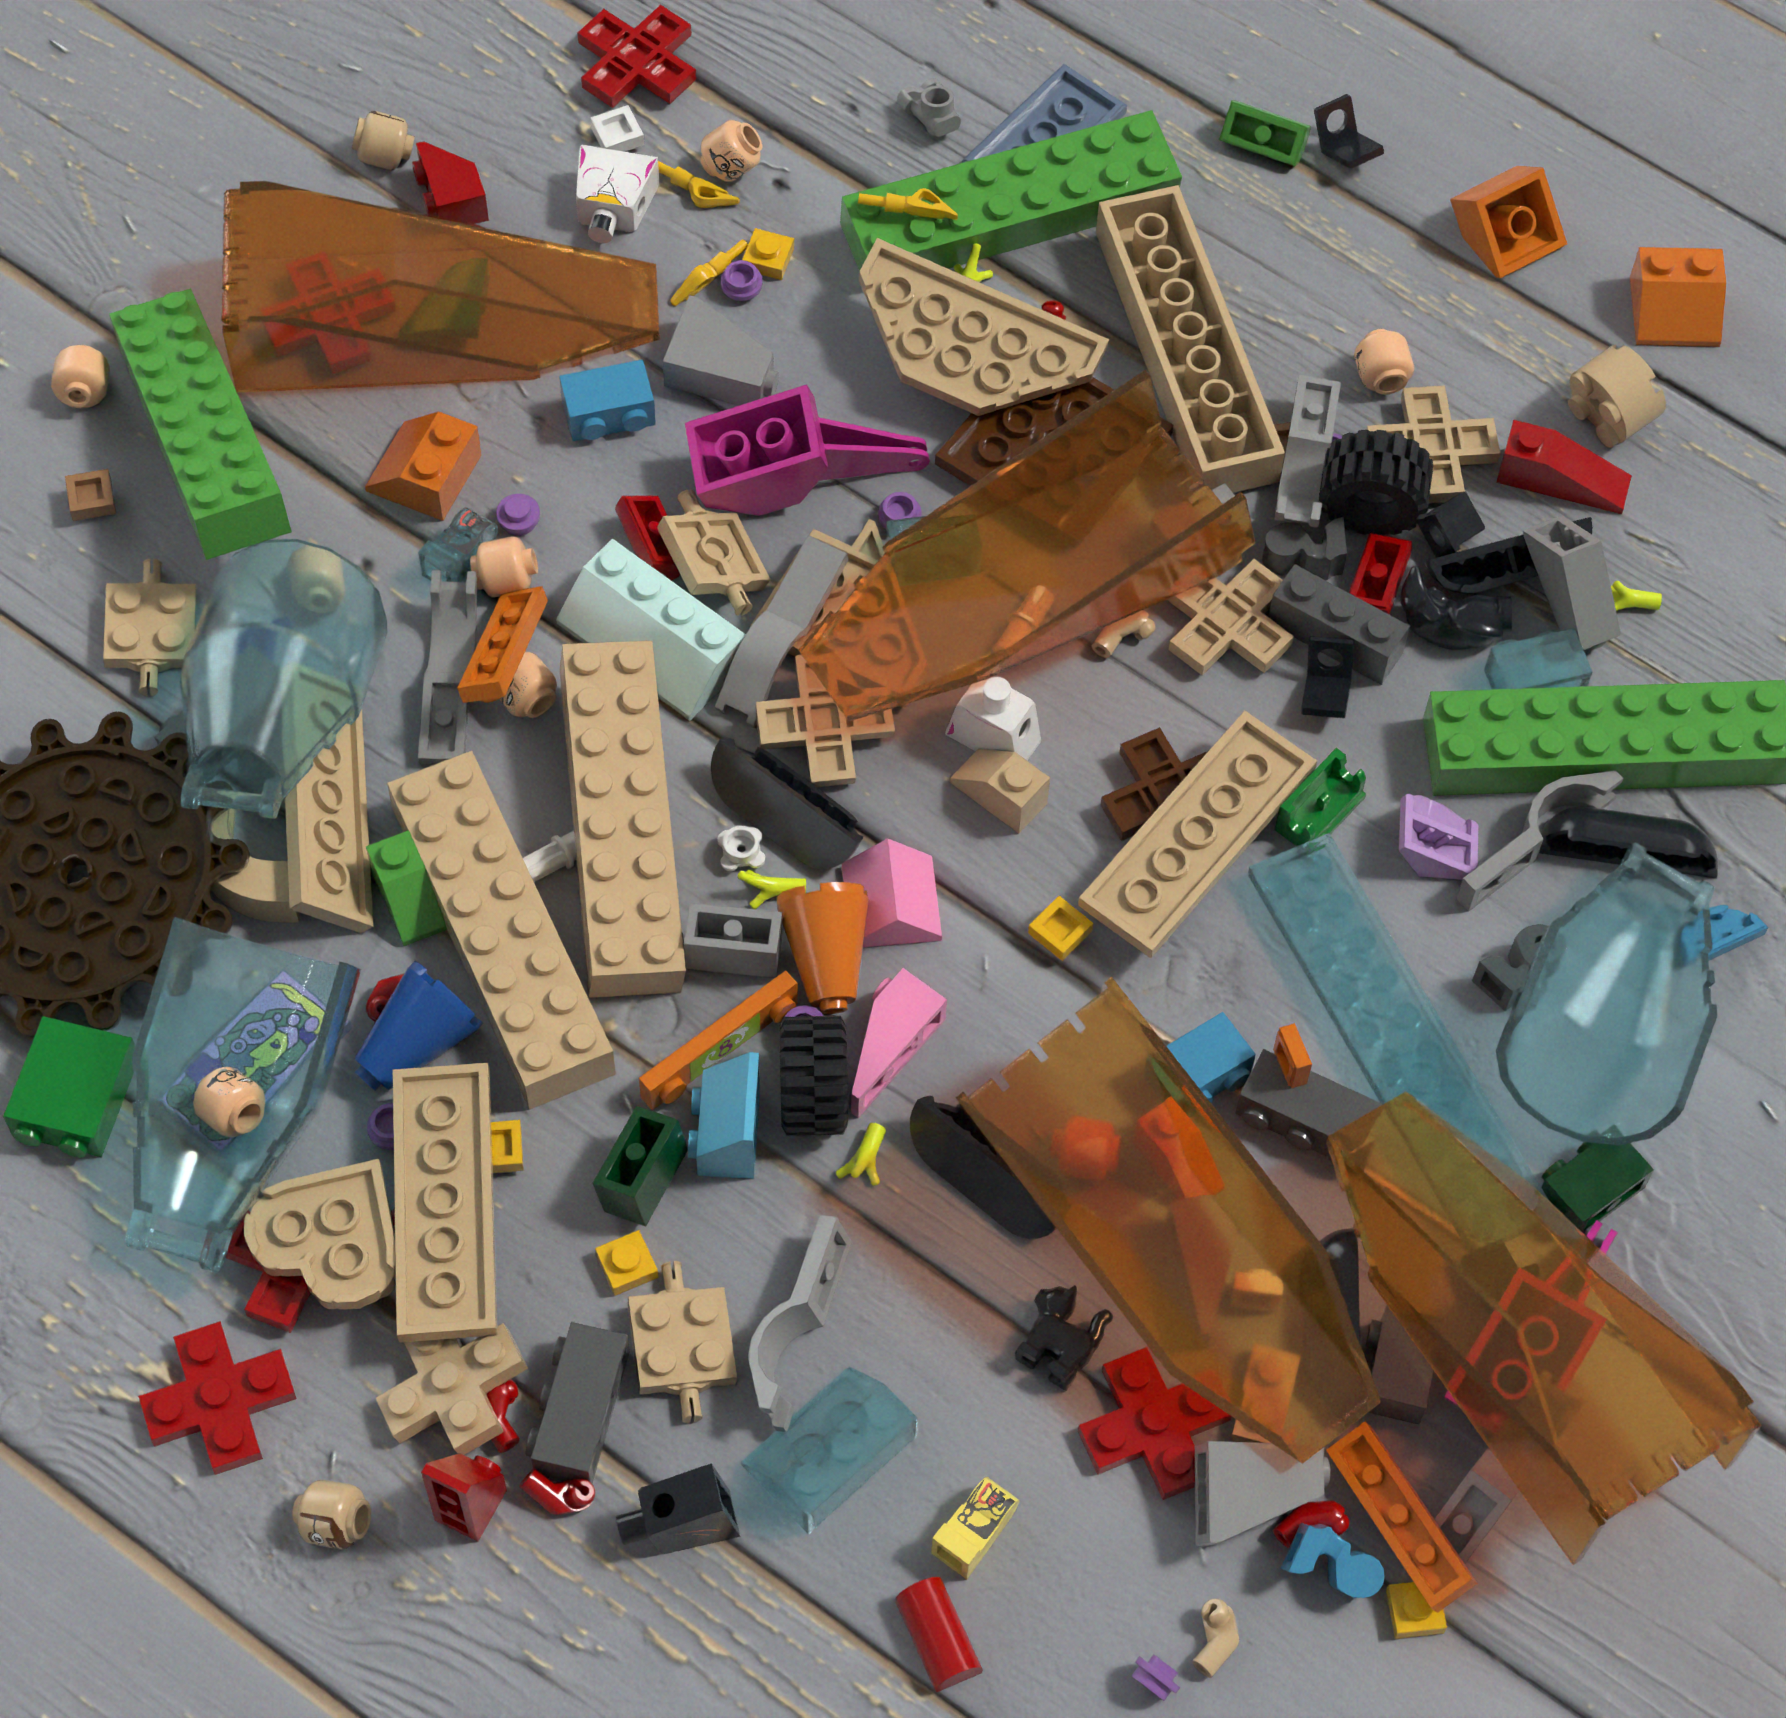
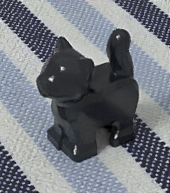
M1075 1285L1069 1289L1062 1286L1041 1289L1037 1293L1034 1302L1037 1305L1039 1316L1030 1330L1027 1341L1022 1342L1015 1351V1359L1030 1369H1034L1043 1356L1051 1358L1052 1361L1046 1366L1052 1372L1048 1379L1065 1391L1068 1390L1075 1380L1076 1373L1089 1363L1093 1353L1103 1339L1106 1325L1113 1320V1314L1109 1310L1104 1309L1093 1316L1088 1330L1066 1322L1072 1316L1076 1307L1077 1287Z

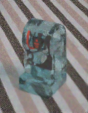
M468 507L461 509L455 515L449 527L445 528L434 542L428 540L418 552L422 576L431 581L432 570L440 569L445 572V575L442 574L443 582H464L467 579V571H471V556L476 555L478 546L481 543L496 539L498 533L497 524Z

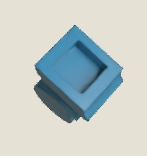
M1300 1523L1281 1566V1569L1285 1571L1304 1574L1313 1571L1318 1556L1324 1554L1328 1558L1329 1585L1354 1598L1373 1596L1383 1586L1385 1578L1384 1568L1378 1559L1364 1552L1350 1551L1351 1544L1339 1537L1331 1527L1323 1524L1311 1526Z

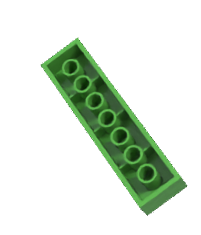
M1153 110L842 196L840 225L859 271L877 238L949 269L953 268L956 264L963 265L967 263L974 243L981 245L978 260L1096 227L1099 202L1179 185L1180 188L1182 175ZM926 188L958 214V219L920 217L905 212H884L885 207L858 204L859 193L886 197L887 193L906 197L912 196L919 189ZM922 200V201H924V202H927V203L933 205V203H931V202H929V201Z
M191 288L180 292H171L164 297L138 305H129L122 310L109 313L121 355L206 560L291 533L281 491Z
M1785 680L1431 691L1423 716L1433 796L1540 792L1544 786L1562 777L1617 771L1623 777L1622 783L1613 790L1786 784Z

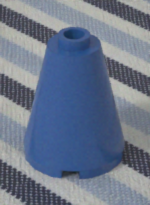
M416 960L405 971L354 1058L361 1065L355 1073L374 1091L381 1085L388 1091L393 1088V1070L426 1066L476 1032L483 1024L481 1020L475 1017L474 1012L439 979L433 980L426 973L427 969Z

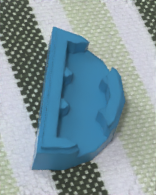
M1728 905L1704 909L1692 918L1682 938L1681 955L1687 970L1765 935L1768 926L1757 915L1751 912L1747 915L1739 910L1728 909Z

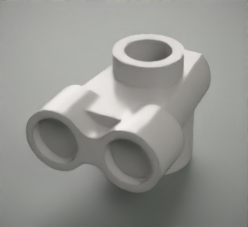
M930 78L919 88L906 87L898 94L897 103L909 116H916L926 126V131L930 135L940 137L958 130L960 127L961 119L954 110V94L949 88L944 87L938 79Z

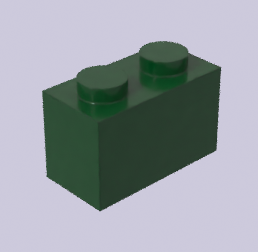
M639 1106L635 1107L592 1183L604 1212L645 1227L647 1226L688 1151V1145L677 1119Z
M1616 1127L1603 1137L1598 1133L1592 1135L1577 1149L1579 1155L1568 1163L1563 1159L1558 1160L1541 1176L1544 1182L1537 1199L1574 1240L1592 1228L1596 1220H1603L1642 1191L1654 1171L1651 1165Z

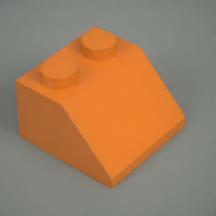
M1515 166L1450 199L1463 239L1496 278H1502L1567 245L1543 167Z
M1639 247L1630 274L1636 345L1720 347L1726 294L1723 249Z
M439 411L404 421L365 486L366 492L443 521L481 457L478 426Z

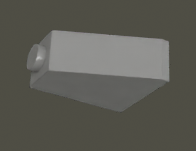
M689 295L663 359L664 386L735 405H743L774 395L779 381V372L774 371L773 353L704 301Z
M1563 515L1523 530L1524 539L1562 637L1583 651L1600 648L1605 645L1606 641L1620 636L1621 632L1602 541Z
M1207 1441L1196 1445V1546H1209L1220 1543L1323 1496L1324 1487H1327L1330 1481V1463L1328 1458L1324 1457L1323 1444Z

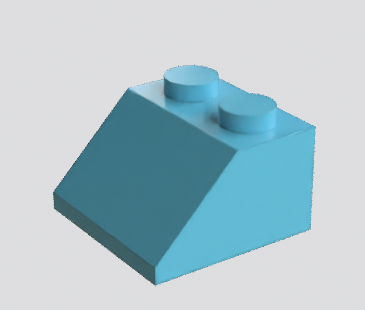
M749 1052L704 1069L702 1087H693L691 1114L699 1115L698 1130L689 1131L688 1158L696 1159L697 1176L754 1179L760 1103L759 1053Z

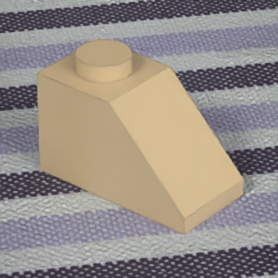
M978 749L950 778V783L1019 834L1047 805L1050 777L1016 752Z

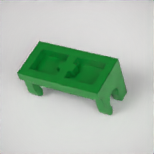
M1335 748L1279 808L1275 831L1309 857L1366 797V793L1363 791L1366 781L1364 771L1359 769L1354 776L1351 775L1345 768L1347 763L1346 754L1338 748Z

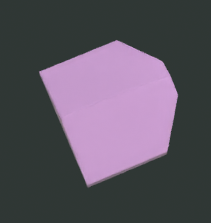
M1406 794L1400 800L1399 852L1419 877L1463 880L1466 875L1478 867V824L1471 819L1464 820L1439 802L1430 800L1422 795L1413 796Z

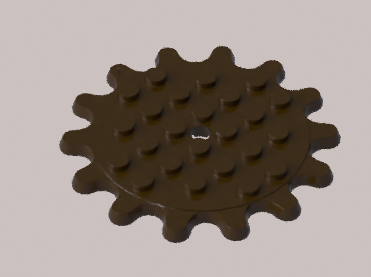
M120 711L107 714L101 720L94 737L81 744L69 741L66 738L61 723L57 720L43 719L31 731L30 739L32 746L27 758L17 764H6L0 760V998L11 996L17 1002L18 1010L15 1024L17 1030L22 1035L34 1038L43 1016L54 1018L61 1009L73 1004L83 1007L88 1023L93 1028L103 1031L112 1030L120 1023L121 1000L127 990L137 984L148 983L161 994L176 995L184 989L187 980L186 971L177 957L182 945L189 939L197 936L220 939L230 932L233 922L232 915L226 907L215 903L211 899L210 890L219 878L243 871L248 865L250 852L246 844L239 839H221L213 834L212 826L214 821L232 807L235 802L236 790L231 781L225 778H215L198 785L191 784L185 780L183 774L194 752L193 741L187 734L182 732L172 733L155 748L144 751L138 750L132 745V720L126 713ZM79 865L87 866L88 878L83 877L78 882L67 883V876L72 868Z

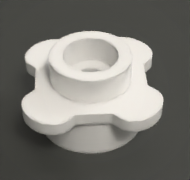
M736 826L722 831L717 838L718 845L723 849V857L720 860L722 868L727 871H735L738 867L750 866L755 869L760 868L765 863V854L760 851L759 845L762 840L761 831L755 827ZM745 847L746 850L744 852H739L737 848Z

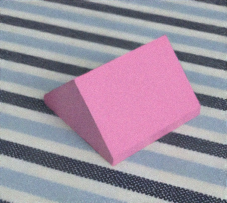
M887 838L842 863L843 882L861 884L864 886V891L867 890L869 901L863 947L942 941L931 855Z

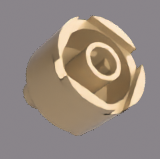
M1616 344L1610 346L1573 372L1570 377V388L1573 397L1568 399L1570 410L1579 420L1588 418L1596 427V434L1599 440L1608 448H1612L1617 443L1624 442L1662 415L1666 409V400L1663 390L1661 389L1655 393L1650 383L1656 377L1652 369L1639 354L1625 345L1619 349H1616Z

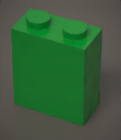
M43 1016L3 1115L14 1139L33 1147H38L41 1143L56 1146L65 1154L73 1157L82 1158L86 1154L102 1157L140 1058L133 1038Z

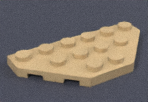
M879 238L876 239L859 271L858 280L900 382L977 416L1090 382L1108 346L1109 339Z

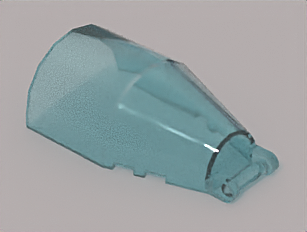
M274 539L236 551L220 569L184 655L180 678L189 771L181 792V806L183 808L198 809L199 805L259 812L262 818L275 819L282 800L312 769L313 759L323 748L329 750L336 742V734L346 723L352 725L359 717L388 633L387 617L380 592L359 566L328 547L299 539Z
M1635 841L1627 850L1620 866L1602 880L1590 894L1578 900L1561 918L1558 917L1547 928L1541 938L1496 1048L1500 1079L1518 1106L1547 1128L1582 1142L1610 1145L1628 1144L1650 1139L1673 1123L1684 1110L1717 1019V1005L1712 1004L1711 986L1715 983L1714 971L1709 969L1708 953L1712 950L1709 903L1715 886L1704 880L1698 883L1646 853L1647 848Z
M174 917L132 1056L133 1071L136 1072L137 1101L133 1102V1117L137 1118V1147H133L134 1209L125 1237L127 1247L139 1251L150 1248L199 1263L201 1269L217 1273L222 1268L232 1235L321 1108L361 969L344 962H339V965L271 948ZM226 1066L238 1069L256 1082L263 1089L266 1099L264 1116L259 1125L252 1131L233 1138L220 1135L196 1115L193 1106L195 1091L200 1081L215 1069ZM157 1217H164L208 1230L204 1244L155 1230Z

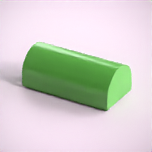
M1232 100L1219 140L1296 166L1304 153L1311 126Z

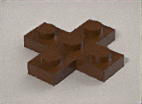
M1160 727L1120 744L1119 753L1136 782L1102 796L1100 806L1121 841L1137 833L1208 751L1181 762Z

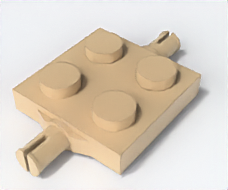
M687 489L682 491L677 499L685 514L663 516L657 529L690 595L724 594L728 597L737 616L740 613L741 616L747 614L752 610L753 606L745 592L764 591L771 579L737 513H715L705 510L701 507L694 490L690 489L689 491Z
M154 558L152 574L151 559L143 561V582L106 583L104 668H128L140 672L139 693L147 696L148 681H150V696L158 693V672L171 668H195L196 584H166L161 582L162 562Z
M669 1261L661 1265L665 1290L657 1294L628 1297L627 1306L639 1395L660 1392L679 1395L682 1422L690 1423L691 1416L693 1415L694 1423L703 1419L699 1393L711 1387L735 1385L737 1381L725 1288L718 1287L698 1290L684 1288L681 1262L673 1261L671 1270V1262Z

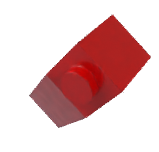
M1513 420L1496 483L1622 514L1632 475L1556 430Z
M460 1453L426 1463L421 1474L434 1520L478 1542L507 1492L504 1475L500 1473L501 1468L485 1457L477 1455L473 1460Z

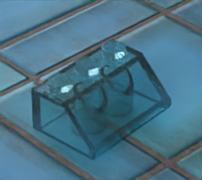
M849 1366L792 1416L787 1432H774L741 1462V1465L807 1534H810L916 1438L917 1417L884 1383Z

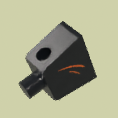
M712 1463L641 1487L638 1490L641 1509L616 1516L618 1531L624 1545L649 1538L661 1554L740 1537L730 1490Z

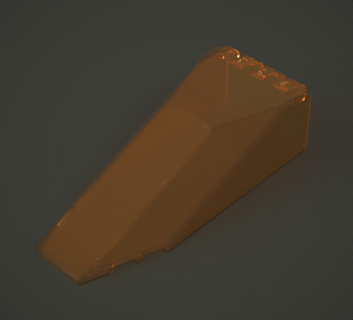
M269 181L240 182V189H228L224 192L223 219L225 222L223 223L224 257L222 259L223 292L221 321L228 324L222 326V333L237 393L535 380L541 378L540 370L570 361L572 367L583 364V356L612 347L613 353L616 354L660 340L657 269L654 263Z
M1146 370L885 543L882 547L884 551L883 556L865 578L862 575L858 576L853 583L855 590L836 613L830 611L799 648L801 656L848 722L991 678L1221 576L1243 561L1241 553L1256 544L1246 497L1240 492L1222 504L1209 486L1200 488L1204 484V479L1186 456L1181 454L1175 457L1180 449L1164 428L1159 426L1162 424L1151 377Z
M1110 977L1104 982L1102 993L1075 1013L1085 1027L1082 1032L1078 1033L1069 1020H1065L1037 1042L1048 1057L1042 1063L1029 1048L999 1071L1010 1086L1007 1090L1003 1092L996 1082L990 1078L970 1095L967 1096L964 1092L960 1093L956 1097L957 1104L1166 1371L1303 1464L1381 1403L1362 1347L1359 1345L1347 1312V1305L1344 1297L1341 1295L1330 1265L1329 1255L1113 977Z
M1407 1091L1327 1137L1326 1144L1341 1191L1346 1192L1355 1220L1353 1225L1356 1238L1361 1239L1367 1258L1369 1281L1572 1565L1582 1560L1605 1526L1606 1522L1604 1519L1609 1520L1638 1501L1637 1494L1629 1483H1632L1642 1496L1649 1495L1679 1476V1470L1671 1457H1673L1682 1470L1687 1471L1709 1456L1714 1455L1723 1469L1726 1470L1735 1463L1762 1425L1749 1409L1754 1401L1737 1378L1533 1185Z

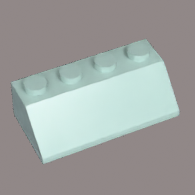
M611 539L583 566L556 619L559 626L582 643L652 641L658 698L689 721L722 689L732 660L742 639L746 635L614 539Z

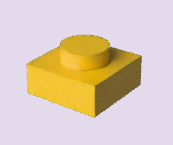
M755 228L742 260L755 265L761 275L782 280L794 251V238Z
M1058 896L1029 924L1028 934L1063 961L1092 932L1094 923L1061 896Z
M520 1120L491 1122L493 1173L524 1171Z
M640 1230L595 1248L596 1257L614 1296L659 1278L658 1269Z
M1414 1582L1388 1585L1386 1594L1395 1639L1445 1633L1447 1625L1444 1609L1438 1613L1431 1609Z

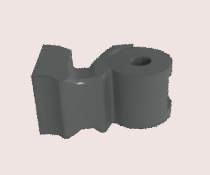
M1344 518L1334 519L1325 526L1321 544H1315L1300 523L1285 522L1275 525L1266 534L1265 548L1262 554L1263 565L1274 574L1285 575L1296 564L1326 581L1333 576L1342 575L1347 557Z
M1543 924L1531 925L1522 929L1515 937L1508 954L1511 966L1502 957H1487L1479 961L1472 982L1504 1011L1513 1006H1522L1527 995L1534 988L1538 977L1546 975L1553 968L1561 949L1560 936L1553 928Z

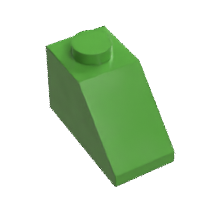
M409 830L366 846L372 875L403 946L446 931V924L427 870Z

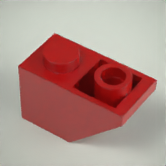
M425 141L416 143L418 160L412 162L414 176L418 186H426L427 192L422 193L428 218L436 216L440 231L444 232L489 221L486 194L475 163Z

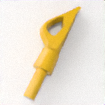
M658 161L659 173L671 178V184L688 190L692 201L699 208L738 205L741 201L738 197L728 194L726 190L702 178L695 177V175L679 166L674 169Z
M926 188L919 189L912 196L906 197L887 193L886 197L859 193L858 204L885 207L884 212H905L920 217L958 219V214ZM922 200L929 201V202L933 203V205H932V204H929V203H927V202H924V201H922Z
M742 239L726 253L720 251L708 263L695 267L670 299L671 304L676 307L684 300L687 301L689 295L695 296L707 287L717 276L724 272L727 266L732 263V260L747 249V242Z

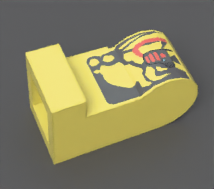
M985 1477L970 1494L965 1504H962L947 1524L944 1523L932 1538L931 1554L967 1580L1013 1516L1020 1502L1019 1499L989 1477Z

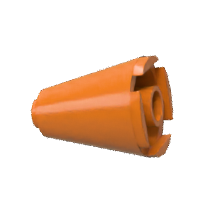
M850 882L820 883V890L805 893L804 885L784 891L777 896V910L782 912V925L809 1003L813 1007H820L822 1014L845 1012L848 1010L847 1004L856 1001L869 901L867 890L864 891V886L861 884Z

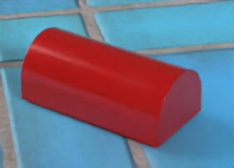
M621 496L616 504L615 511L635 555L672 581L679 577L680 573L657 529L663 516H667L659 496Z
M1370 533L1349 593L1390 615L1412 552V541Z
M930 1577L916 1582L896 1596L895 1603L936 1693L982 1673L983 1668L941 1577Z

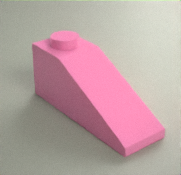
M904 968L901 969L893 980L889 977L884 979L872 997L874 1002L851 1093V1113L857 1118L864 1113L946 1020L947 999Z

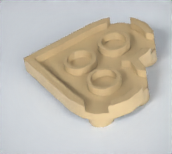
M379 1159L284 1180L266 1188L262 1192L263 1197L253 1205L250 1215L246 1214L244 1237L253 1258L271 1276H303L309 1291L319 1300L323 1307L340 1310L360 1309L378 1301L380 1298L388 1296L394 1290L396 1277L395 1231Z

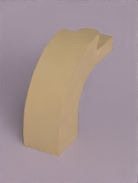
M236 797L232 807L222 813L213 823L212 832L217 838H234ZM250 857L248 865L243 871L219 878L211 888V891L225 905L247 917L267 922L299 923L300 912L291 910L289 906L288 861H268Z

